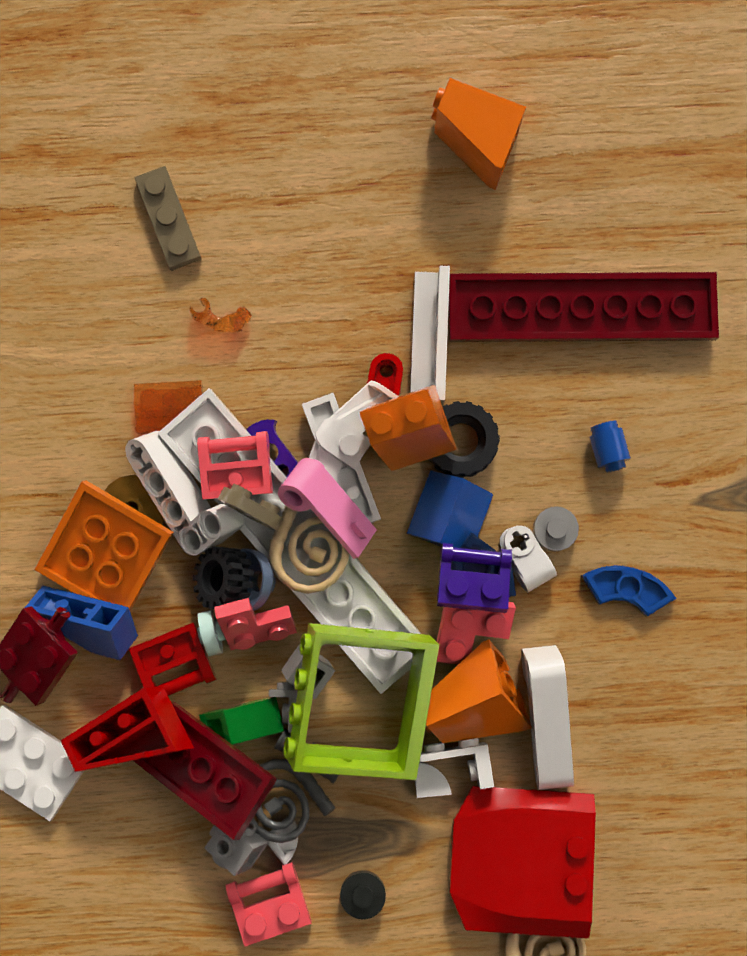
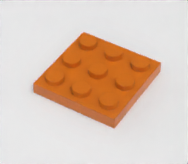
M85 480L79 485L34 570L72 593L126 606L131 611L174 532Z

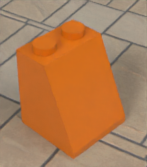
M450 78L445 89L439 88L433 103L434 111L431 119L436 121L434 133L489 188L496 190L519 133L526 107Z
M435 384L360 411L371 447L391 471L457 450Z

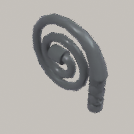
M272 759L260 765L266 771L282 769L293 774L306 791L309 792L310 797L315 801L324 816H327L336 809L333 803L329 801L328 796L324 794L325 792L321 786L317 784L318 782L312 773L294 772L287 759ZM280 779L275 782L272 789L276 787L289 789L298 797L301 803L302 817L298 827L291 833L277 835L271 834L260 827L254 818L252 822L256 826L255 832L266 841L285 843L295 840L304 832L310 818L309 803L304 791L296 783ZM281 796L278 799L274 797L264 805L269 814L273 816L283 809V804H286L289 809L288 817L282 822H275L264 814L262 805L257 811L256 817L264 826L270 829H286L294 822L297 809L295 803L289 797Z

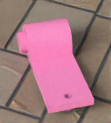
M301 459L278 489L280 500L288 508L298 512L311 509L353 559L360 556L377 531L318 460Z

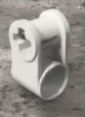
M517 525L506 529L501 534L499 545L501 549L512 550L513 573L527 593L557 576L554 565L542 550L529 528ZM512 534L515 536L522 535L524 539L520 543L522 549L511 547L510 542L514 540Z

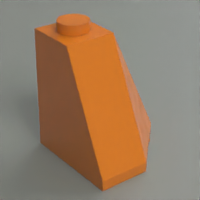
M490 639L483 641L432 688L425 729L428 733H433L442 743L521 732L532 728L526 701L520 689H516L511 676L507 672L510 668L505 657Z

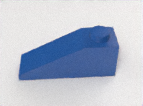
M44 585L25 606V608L32 606L43 618L48 620L52 618L58 607L67 609L66 612H70V617L61 628L64 637L89 652L121 660L138 637L129 607Z

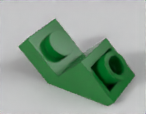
M276 697L253 700L232 708L199 714L202 723L232 745L284 731Z

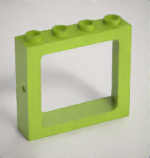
M308 623L307 634L303 633L300 640V654L303 655L302 667L297 668L294 678L295 690H298L296 703H291L289 709V723L292 724L291 736L285 738L283 749L284 758L288 760L293 771L417 780L440 644L430 635ZM333 644L412 653L398 745L395 749L319 745L306 742L320 648L323 645Z

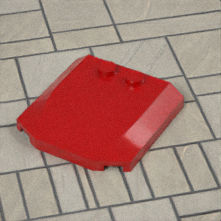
M471 786L467 797L453 819L449 883L450 895L465 930L589 939L592 925L596 808L594 794L500 787L480 789L479 786Z

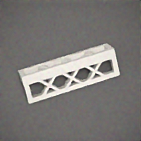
M440 266L438 273L415 272L410 393L435 384L442 406L445 402L450 266Z

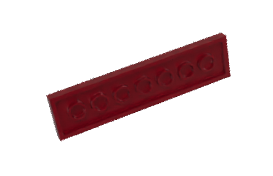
M717 272L450 274L449 342L713 341L719 338Z

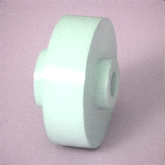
M213 610L198 613V636L201 644H204L207 655L210 657L223 653L222 641L226 639L218 621H216Z

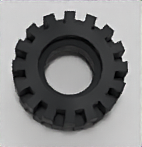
M213 546L205 550V554L199 556L198 559L201 561V564L196 563L194 567L198 574L193 575V581H197V585L193 589L195 593H199L196 598L198 602H203V607L214 609L216 606L250 597L251 594L247 589L253 588L254 582H249V577L254 576V570L248 569L252 562L250 559H246L247 554L242 552L241 549Z

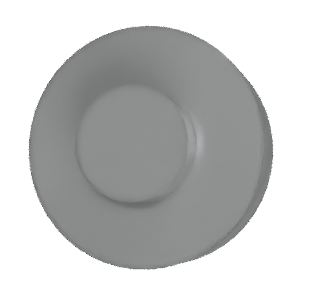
M563 507L545 509L536 517L533 524V534L542 548L556 552L567 549L575 542L579 532L576 517L572 512Z

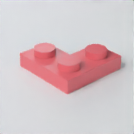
M249 598L214 607L216 619L231 651L235 649H249L255 644L269 640H283L288 635L297 633L289 605L258 614L254 613Z
M509 602L507 613L443 607L437 642L440 644L437 662L458 665L472 652L475 635L509 639L516 609L514 602Z

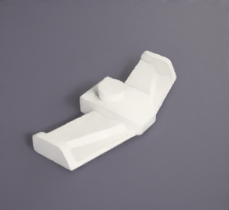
M371 380L329 419L323 421L315 433L316 438L309 459L320 461L335 481L337 480L342 463L351 469H355L371 445L368 437L362 434L365 431L360 411L399 396L380 383Z

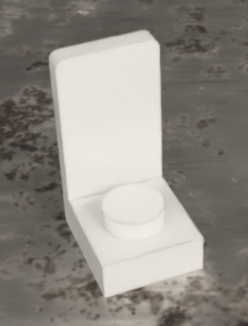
M474 738L458 741L459 746L445 748L442 742L424 745L420 762L473 754L474 759L468 760L471 781H477L480 789L494 787L488 744L485 742L479 743V739Z

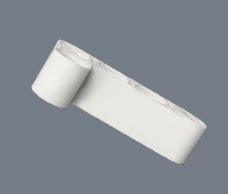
M153 431L129 440L125 448L126 457L168 527L174 532L173 535L185 553L196 556L208 548L221 544L243 526V514L223 503L211 508L206 499L202 500V492L187 467L160 437L159 431Z
M556 645L521 649V660L524 678L528 686L538 790L572 787L574 786L564 660Z

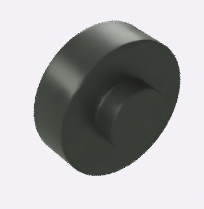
M365 870L356 871L350 874L341 886L340 900L342 907L350 916L356 919L365 920L376 916L385 904V886L382 880L373 872Z

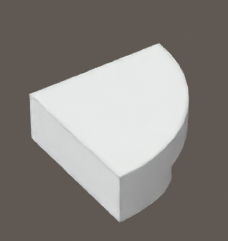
M419 762L417 780H415L417 798L452 795L445 776L435 767Z
M294 821L286 829H272L269 833L284 835L291 833L297 828V825ZM298 837L285 843L269 841V847L284 865L293 857Z

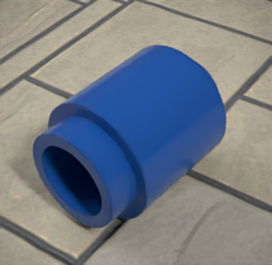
M608 421L591 427L592 435L589 438L598 468L605 467L606 473L626 468L625 461L630 460L631 457L623 429L618 427L617 421Z

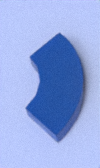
M619 565L606 566L581 575L599 605L612 600L626 601L636 606L645 616H649L677 599L662 581L652 574L636 568Z

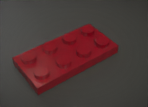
M171 701L194 748L135 760L134 762L231 839L240 840L277 781V778L176 702Z

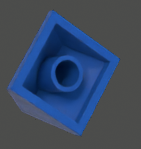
M430 470L406 534L440 547L442 543L453 544V547L460 548L471 532L478 537L494 494L464 478Z

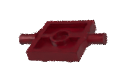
M32 606L22 609L0 642V670L9 681L0 693V698H4V702L12 703L18 692L21 691L35 706L40 705L46 701L78 654L66 641L61 632V628L70 617V612H66L67 609L58 607L50 620L43 618Z

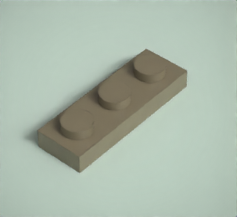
M166 166L134 177L170 270L173 271L201 260L202 258Z

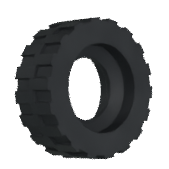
M456 401L453 404L442 406L449 428L459 423L470 425L477 433L478 445L467 456H457L449 452L431 458L429 461L435 465L434 467L438 471L441 470L447 475L460 478L471 477L482 472L492 462L500 442L497 423H494L493 416L483 410L482 406H476L468 401L465 403Z

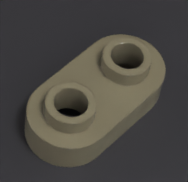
M233 484L231 489L223 487L217 500L269 529L278 530L283 520L278 515L280 508L265 500H261L260 504L250 499L252 495L250 491L237 484Z

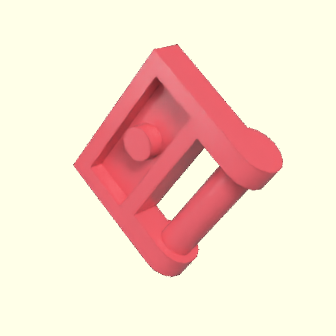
M267 431L256 432V436L210 440V437L198 438L197 446L202 500L218 498L223 487L231 489L233 484L247 489L252 495L273 493L269 454L270 445ZM257 449V460L212 464L211 456L213 453Z
M293 862L282 865L281 870L240 884H237L235 881L225 885L244 947L312 923ZM287 883L289 887V892L248 906L244 905L243 897Z

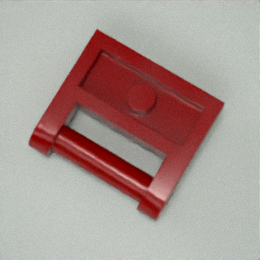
M195 622L129 648L143 688L163 686L167 695L170 696L205 681L208 684L217 680L204 645L200 642ZM194 659L197 660L199 669L158 686L156 685L153 676Z

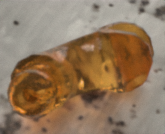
M206 298L199 299L201 304L205 306L203 312H195L191 306L189 307L195 321L218 332H240L244 324L248 323L252 317L245 307H239L235 313L232 312L230 315L227 314L224 317H219L212 313L210 303Z

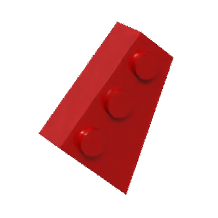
M163 686L142 688L60 740L75 772L194 748Z

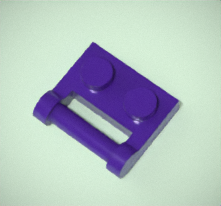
M442 543L437 606L507 613L509 607L512 550L501 549L500 552L455 548L453 544ZM455 561L499 566L498 574L451 570V563Z

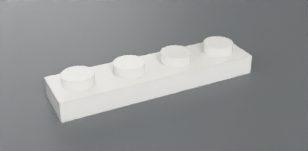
M334 393L302 404L314 439L316 438L315 433L323 421L329 419L339 410ZM360 462L355 469H351L342 463L336 482L371 523L381 520Z

